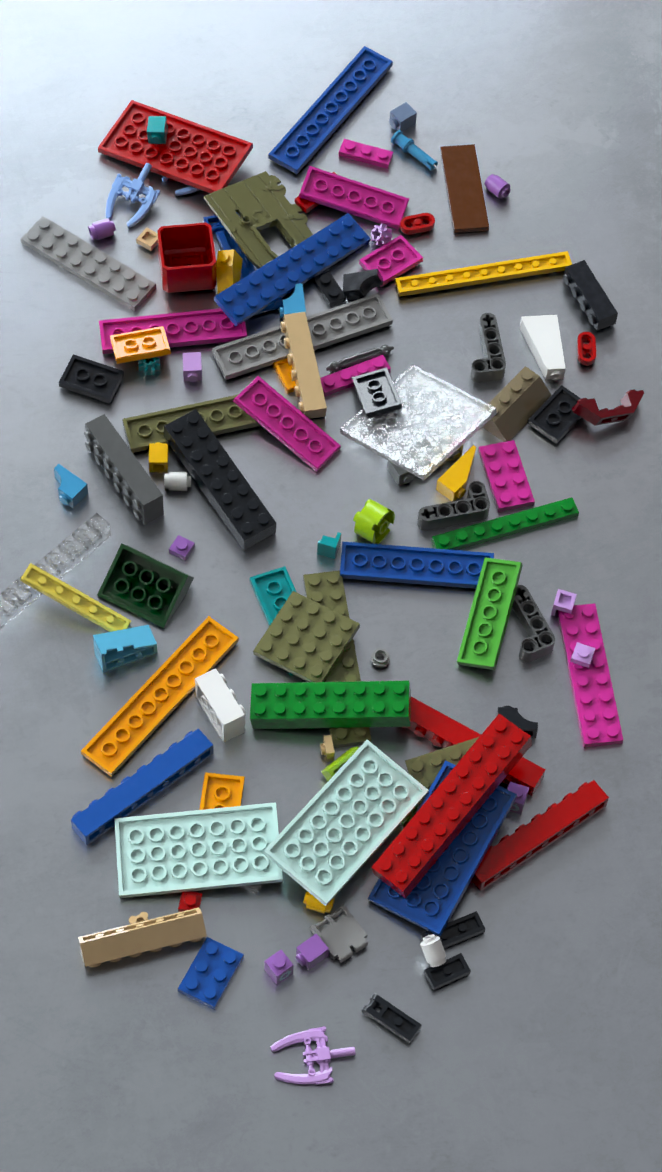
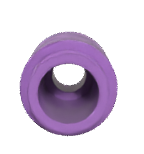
M491 174L485 181L487 190L499 199L506 198L510 193V184L498 175Z
M108 218L88 226L92 240L113 236V231H116L114 222Z

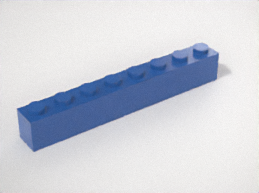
M199 728L194 732L190 731L183 740L173 743L163 754L156 755L152 762L141 766L134 775L124 778L116 788H110L102 798L92 801L88 808L75 813L71 819L72 829L88 845L115 825L114 818L128 816L214 754L213 744Z

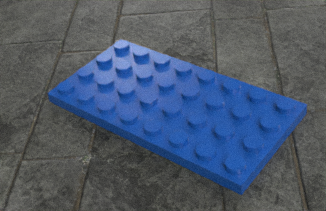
M445 760L418 810L456 765ZM498 785L406 899L382 880L378 879L368 900L441 936L515 802L517 794Z

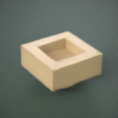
M146 227L136 239V243L152 251L158 244V234Z
M331 735L323 736V743L320 744L321 755H325L326 762L334 761L335 751Z

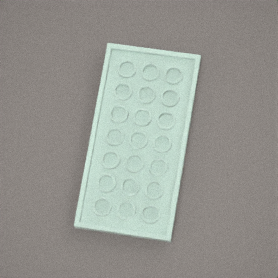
M366 740L270 843L263 854L326 906L426 796L429 790L370 741Z
M276 802L114 818L120 898L283 882L282 869L263 854L264 850L279 835Z

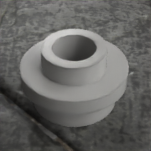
M377 649L371 655V662L376 667H385L390 662V654L385 649Z

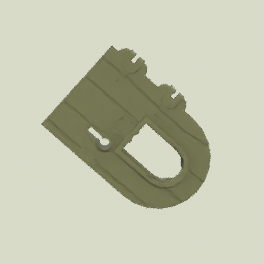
M266 171L203 197L246 257L257 268H261L278 257V255L271 251L269 245L259 233L264 228L276 226L292 248L313 235L306 225L308 221L306 214L302 213L303 210L298 205L289 203L284 196L286 193L285 186L283 184L278 186L281 183L279 178L273 175L269 176Z

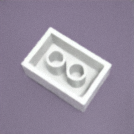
M215 668L195 678V697L222 741L226 742L245 733L246 712L244 707L236 702L237 698L234 691L228 689L224 675L222 673L219 674Z

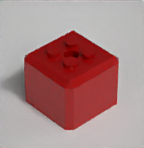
M205 222L161 226L157 230L158 255L164 291L174 293L213 289L217 285L216 256L210 224Z

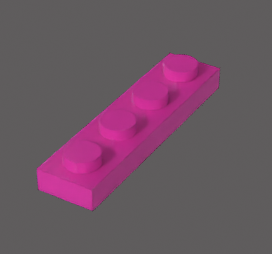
M380 355L321 377L324 396L326 397L353 387L352 377L386 367L390 373L391 367L384 355Z

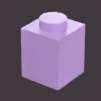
M201 352L183 353L184 381H202Z

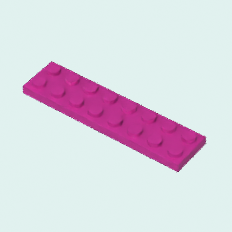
M221 308L99 320L103 354L114 353L110 342L111 335L161 326L164 327L170 348L231 342L247 337L245 321L235 326Z
M596 604L574 605L571 614L557 610L583 746L586 748L623 744V735ZM577 642L595 648L589 668L570 662Z

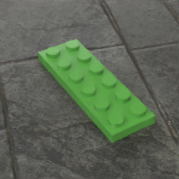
M484 558L457 658L458 665L491 670L496 669L523 567L521 562Z

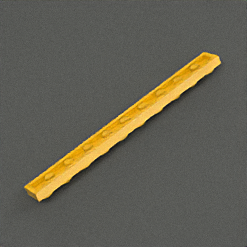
M568 251L400 277L395 278V284L400 297L565 271V267L572 265Z

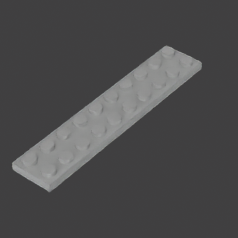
M379 293L307 316L314 350L392 325L393 323ZM277 326L212 348V354L224 379L228 380L273 365L274 362L287 358L289 350L285 349L284 346L285 333L281 332V326Z

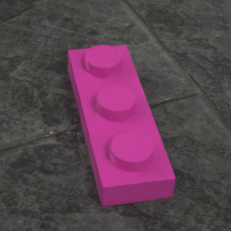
M344 139L339 150V156L388 169L393 158V151Z

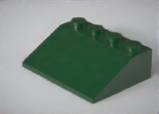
M121 543L97 596L165 628L187 594L194 577Z

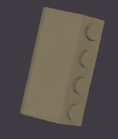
M525 366L480 411L478 424L501 441H511L527 425L528 419L552 395L541 377Z

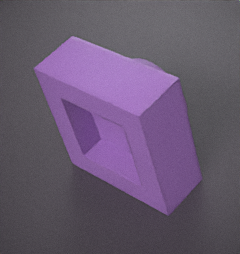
M178 535L170 546L169 553L186 561L194 549L195 543Z

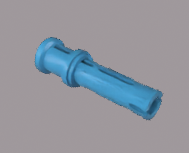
M401 130L394 133L391 143L401 147L404 153H410L429 170L432 171L436 168L434 164L437 166L438 162L417 147L413 139L407 138Z

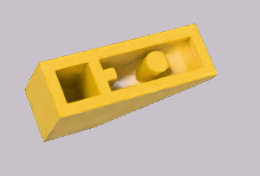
M234 249L218 251L216 261L218 294L240 281L243 259Z
M474 445L437 480L436 490L451 502L457 498L461 499L466 493V486L475 458L476 447Z

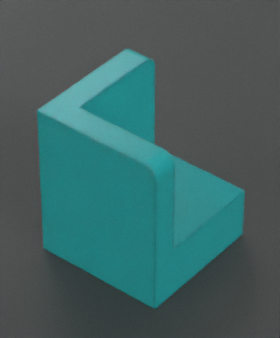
M337 532L336 538L323 535L322 539L318 541L317 554L335 559L341 545V533Z

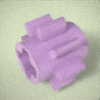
M386 224L374 225L375 228L370 232L371 241L376 242L378 246L388 243L392 238V229L387 228Z

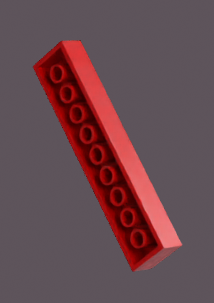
M498 714L371 867L374 875L406 899L472 819L474 814L495 791L497 786L532 746L531 736L501 714Z

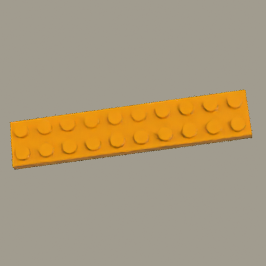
M208 616L81 750V754L112 777L195 688V678L211 671L237 644L239 637Z

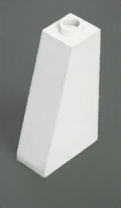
M557 315L522 316L520 331L546 380L564 379L566 368Z

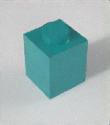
M149 116L147 126L148 143L166 144L168 132L166 116Z

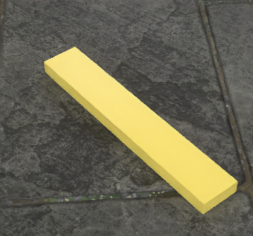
M32 563L29 564L20 579L23 583L109 632L127 629L131 623V620Z

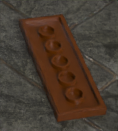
M475 144L440 147L454 233L489 231Z

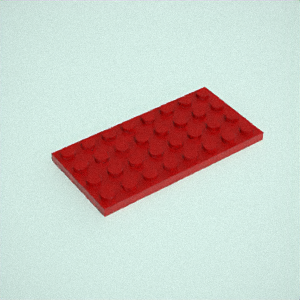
M134 100L130 101L98 146L99 153L140 168H144L145 164L149 163L152 165L151 172L208 193H213L227 187L253 149V143ZM149 116H166L168 125L166 144L148 143L147 126Z

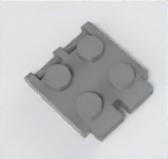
M344 904L332 915H326L325 919L317 925L313 924L310 926L313 934L317 933L329 948V955L332 959L337 958L341 963L353 955L351 948L357 953L368 945L366 932ZM343 913V915H341V916L338 917L337 919L333 920V918H335V917L338 916L339 914ZM328 922V924H327L326 926H324L323 928H321L320 930H318V928H320L321 926H323L324 924H326V923Z

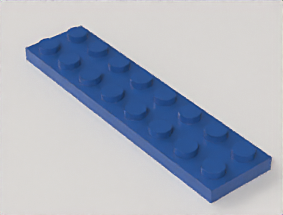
M342 541L340 576L345 579L476 589L484 558H494V553Z

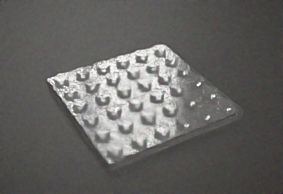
M412 364L393 381L402 403V409L367 419L362 408L340 428V433L420 479L425 480L493 418L497 411L495 407Z

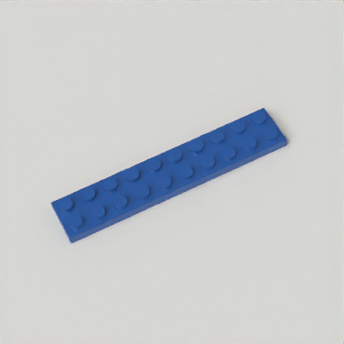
M364 46L268 154V159L298 174L392 67L393 61Z
M347 213L217 294L213 300L232 323L238 326L293 291L295 284L306 283L369 243L371 238L353 217Z

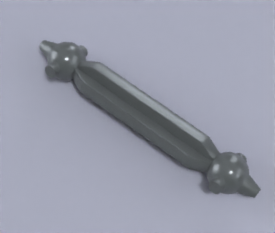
M383 345L380 349L373 348L343 358L339 362L334 361L326 370L337 372L340 368L345 369L380 355L387 356L394 347Z

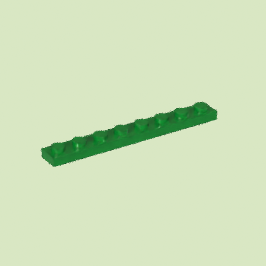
M571 497L432 536L431 541L435 549L460 550L574 518L579 515V511Z

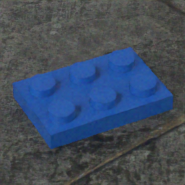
M207 937L179 985L178 992L215 1010L242 962L244 954Z

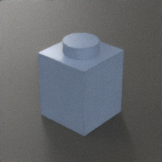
M405 102L390 111L389 123L397 131H405L416 124L417 112Z

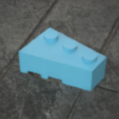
M149 625L93 635L95 656L103 673L158 653L157 642Z

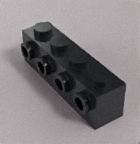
M583 260L566 266L563 280L566 285H569L573 297L579 301L581 310L587 314L589 323L597 331L616 324L618 312L586 261Z

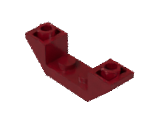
M635 389L627 391L620 400L622 405L608 410V408L599 410L595 398H582L577 401L572 411L594 426L625 421L635 412L644 395V391H636Z

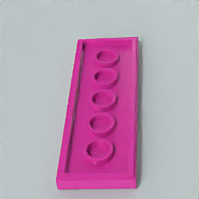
M309 166L299 193L300 198L379 224H386L388 227L397 230L400 228L401 220L409 202V198Z
M259 376L234 398L233 402L315 472L327 463L341 448L340 444Z

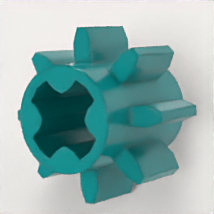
M159 357L138 360L139 371H143L145 376H154L156 370H160Z

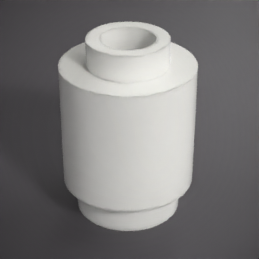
M169 472V474L164 475V488L169 489V491H187V487H191V476H188V472Z
M434 934L424 937L420 945L427 963H430L431 967L444 964L446 962V953L440 937Z

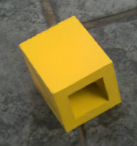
M160 442L149 443V472L168 473V444Z

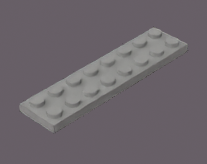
M44 216L21 238V243L133 311H136L156 289V283Z

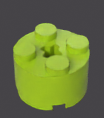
M368 499L361 512L358 511L353 518V521L356 522L354 532L374 544L375 542L379 544L389 534L390 529L388 526L390 523H394L395 513L378 502Z

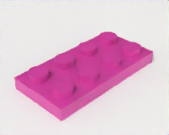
M511 440L480 446L478 452L497 511L503 512L533 506L535 501L515 441Z

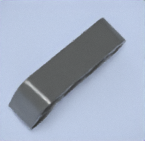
M484 313L480 317L479 334L485 358L473 361L470 374L471 379L478 383L503 379L506 368L497 319L492 313Z
M473 481L469 484L467 499L422 507L418 512V527L421 530L428 531L485 520L489 515L490 501L485 485L480 481Z
M517 585L512 608L529 636L521 642L519 657L524 662H532L552 653L555 636L528 589L523 585Z

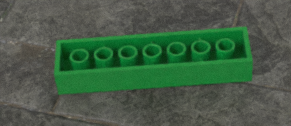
M410 682L252 683L251 725L253 729L410 727Z

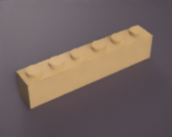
M306 313L285 314L283 322H280L281 332L285 333L286 336L284 338L285 349L289 350V354H287L288 364H292L293 368L291 370L292 381L296 382V386H294L295 396L299 397L300 400L298 402V409L309 419L325 417L327 406Z
M194 908L78 937L85 967H97L102 962H117L122 957H137L142 955V952H157L162 950V947H177L186 941L197 942L202 940V937H206L207 934L200 908Z

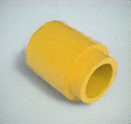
M306 892L303 903L306 904V909L325 914L326 912L331 913L335 898L324 906L313 895Z

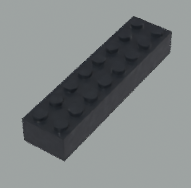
M196 409L164 426L165 439L243 551L276 533L275 520Z

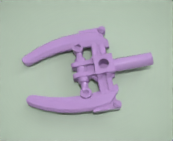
M325 1026L289 1035L273 1044L271 1051L276 1052L287 1046L304 1042L306 1049L303 1052V1057H306L304 1064L309 1066L308 1074L276 1072L274 1077L277 1080L292 1084L320 1085L333 1083L334 1079L330 1077L332 1067L329 1068L331 1058L356 1055L355 1047L329 1050V1047L326 1046L328 1037L324 1034L326 1032ZM311 1041H316L317 1048L312 1051ZM314 1063L319 1064V1072H315L313 1068Z

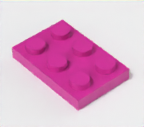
M399 235L361 258L359 265L365 271L378 269L383 278V285H380L382 287L423 262V257L402 235Z

